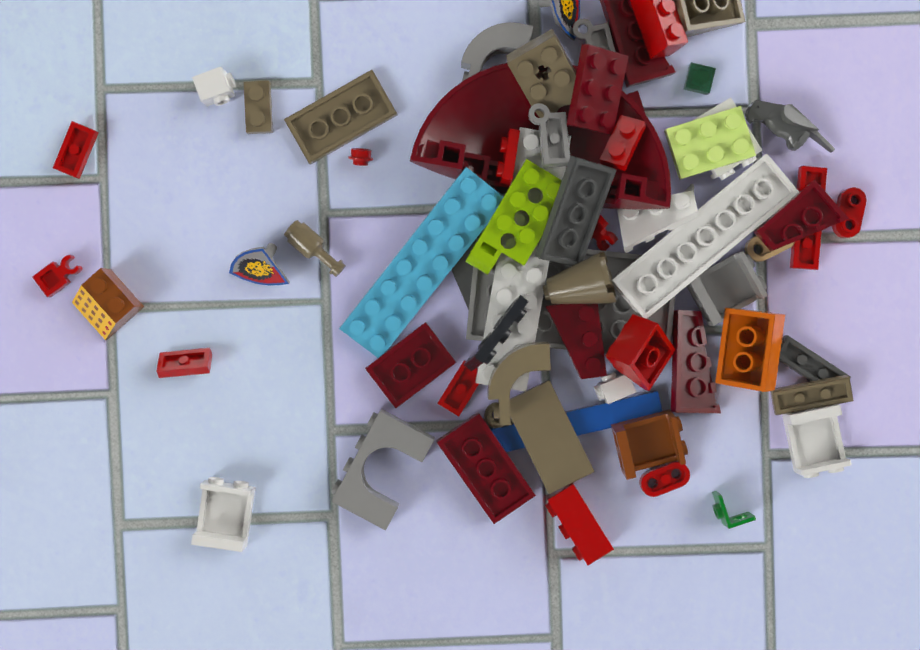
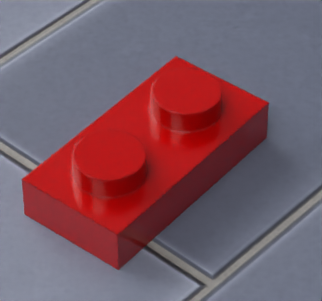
M620 115L600 157L601 164L626 171L646 128L645 121Z
M71 121L53 169L80 179L99 132Z
M509 129L507 137L502 136L500 152L504 153L503 162L498 161L496 177H500L499 186L509 188L513 180L520 130Z
M201 348L160 352L156 370L158 377L166 378L210 373L212 362L211 349Z
M465 360L437 402V404L458 417L479 385L475 383L478 368L470 371L464 366Z

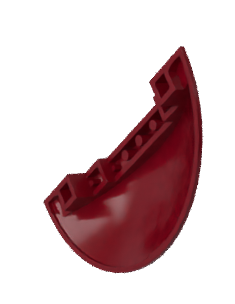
M507 63L490 67L465 79L451 89L436 104L419 130L413 145L410 162L452 179H456L463 169L467 167L496 191L506 194L509 188L499 186L500 177H496L498 161L503 162L504 153L500 152L502 136L507 137L509 129L519 130L522 127L539 130L540 126L533 124L529 120L528 113L531 105ZM544 65L539 66V72H545L548 66L544 68ZM573 65L575 71L577 72L578 66ZM622 91L615 126L620 115L645 121L646 128L626 171L616 170L603 208L634 210L669 209L671 202V179L662 142L646 114L634 100ZM565 105L557 111L566 112V121L568 119L570 105ZM567 125L568 136H571L570 156L601 164L600 157L611 135Z

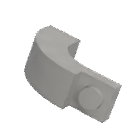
M513 22L501 23L479 33L470 42L463 54L461 68L470 71H464L462 81L480 72L484 64L493 56L509 54L530 42L533 26Z

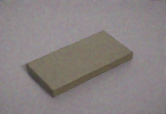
M370 70L285 118L284 121L308 163L311 165L396 117L398 114L373 70Z
M550 380L510 399V417L548 494L595 472Z

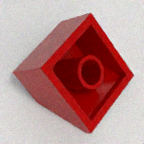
M632 314L615 342L609 347L605 356L616 370L643 389L650 391L676 349L657 322Z

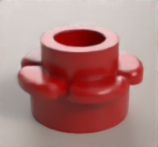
M351 148V156H348V158L353 160V165L368 166V161L373 160L371 157L372 150Z

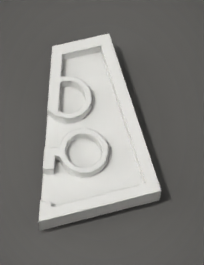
M694 191L671 195L669 209H617L625 254L634 250L633 246L643 241L647 243L655 239V235L665 230L671 231L699 217Z

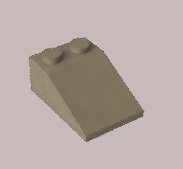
M674 0L686 37L745 22L741 0Z

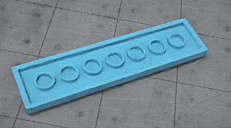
M465 167L339 329L377 358L382 356L487 226L504 196L469 168Z

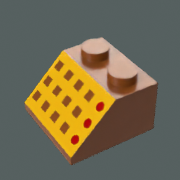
M100 268L80 286L72 301L73 305L105 340H108L144 308L142 303L111 269Z

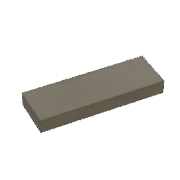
M848 375L778 387L770 391L775 415L854 401Z

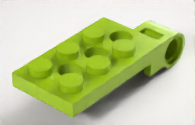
M526 159L465 262L487 275L501 253L525 266L543 235L562 180ZM537 188L541 191L542 200L539 203H532L528 199L530 189ZM518 211H524L529 216V221L525 226H519L515 223L514 216ZM504 234H512L515 238V245L510 249H506L501 245V237Z

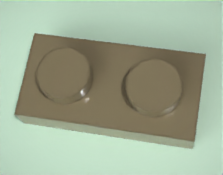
M244 82L246 133H273L271 82Z

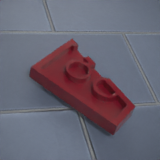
M813 180L756 229L754 233L770 251H774L849 218L818 182Z
M558 304L545 306L580 379L607 376L598 304Z

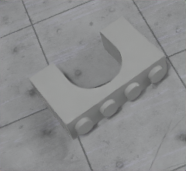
M381 409L378 414L373 412L367 426L371 428L367 436L362 434L355 446L359 451L355 458L349 457L343 471L347 473L343 481L339 479L336 481L331 491L335 495L331 502L386 530L398 509L399 503L377 492L368 484L364 474V465L367 457L375 450L394 448L423 462L435 437Z

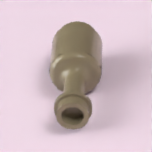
M296 220L286 230L284 236L288 238L287 242L308 259L316 256L331 269L329 272L331 275L333 274L337 277L346 267L342 260L337 262L322 248L324 240L304 222L300 223Z

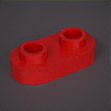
M848 188L843 190L838 196L837 205L852 224L851 229H847L845 226L847 220L832 226L833 232L840 238L854 237L861 229L867 199L865 193L859 188ZM852 196L857 198L856 204L851 202Z
M678 461L669 462L644 472L640 477L639 485L646 495L657 497L686 485L690 479V471L685 464L681 465ZM674 469L679 470L677 477H672L671 475ZM654 478L656 484L653 487H649L648 481Z

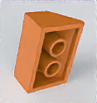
M725 308L715 383L761 392L775 390L785 314Z

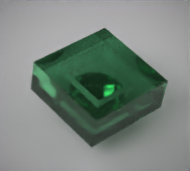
M691 62L683 89L708 95L711 91L716 68Z

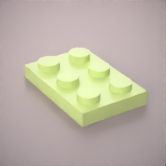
M741 106L664 130L679 180L756 156Z

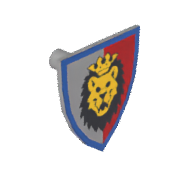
M538 0L539 7L552 8L555 25H559L566 36L571 40H575L576 37L573 34L572 28L574 23L580 18V0Z
M269 243L266 249L258 247L241 252L232 261L229 270L230 274L255 284L270 286L290 283L273 260L277 250V246L273 243Z

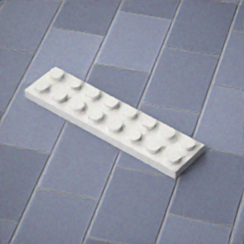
M765 154L698 209L699 217L673 229L613 278V286L638 316L646 319L649 318L782 208L799 191L770 156Z

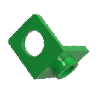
M717 491L712 492L716 503L712 505L717 519H721L722 524L728 529L756 520L755 515L750 512L729 517L722 495Z

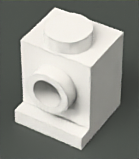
M615 372L601 377L602 382L594 386L598 399H604L607 404L637 392L632 380L622 373L616 375Z

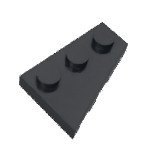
M520 295L512 302L494 325L493 332H490L479 344L478 352L465 362L464 366L473 371L481 364H488L497 353L493 350L498 342L503 344L512 333L509 330L513 322L518 324L527 313L524 307L529 302Z

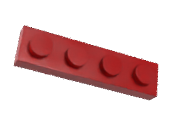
M800 166L798 169L797 190L800 192L813 180H816L826 190L827 168ZM822 230L795 241L791 247L790 268L818 270Z

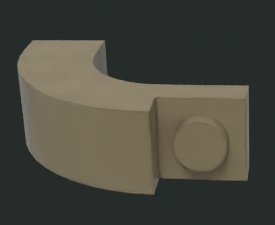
M548 342L521 345L508 352L495 366L488 383L487 397L488 400L498 399V403H493L494 419L499 418L500 426L511 425L510 391L514 382L523 374L531 371L551 370L550 344Z

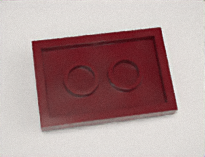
M582 44L566 125L607 135L612 134L629 56L590 44Z
M425 322L365 369L396 409L453 366L456 361Z

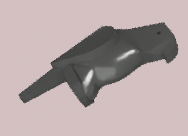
M755 100L746 110L745 117L749 124L753 121L763 123L773 134L785 139L786 146L791 151H796L803 146L809 137L830 153L835 150L818 132L819 129L792 104L782 105Z

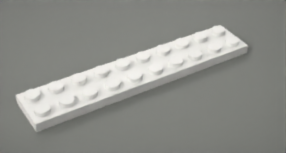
M520 127L513 180L526 159L562 180L566 166L543 167L539 130ZM568 136L570 147L571 136ZM537 188L530 189L528 199L532 203H539L542 200L541 191ZM518 211L514 216L515 223L519 226H525L529 221L528 214L524 211ZM509 233L504 234L501 237V245L506 249L512 248L515 245L514 236ZM541 239L525 266L503 253L500 254L496 261L483 339L490 332H493L494 325L516 298L521 295L529 302L524 307L527 311L525 316L518 324L513 322L509 330L512 333L503 344L498 342L493 349L497 352L488 364L483 363L478 366L475 382L477 384L488 385L495 366L508 352L521 345L535 343L544 294L543 285L546 283L549 261L535 256ZM530 372L520 376L514 382L511 389L526 392Z

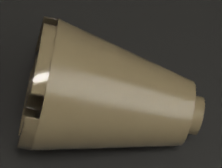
M599 252L546 279V285H543L545 299L551 300L552 304H604L617 302L611 271L606 264L608 260L605 252Z

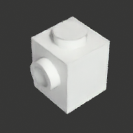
M221 66L192 77L199 98L207 107L213 104L216 106L226 104L230 101L229 98L235 96L233 88L236 87L234 78L230 72L227 73Z

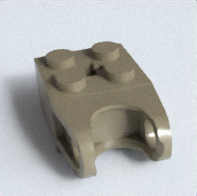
M553 28L506 55L507 64L531 106L537 103L544 104L548 107L550 113H556L561 107L570 105L576 71ZM544 65V68L548 66L545 72H539L538 67ZM535 111L540 118L544 117L542 111Z

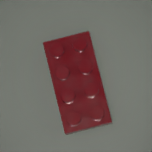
M479 412L436 440L493 524L536 496Z

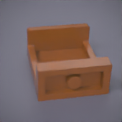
M670 409L611 424L621 471L626 480L636 478L635 471L673 461H678L681 465L686 464L684 455H688L685 441L681 440L679 433L683 431L682 423L679 416L676 417Z

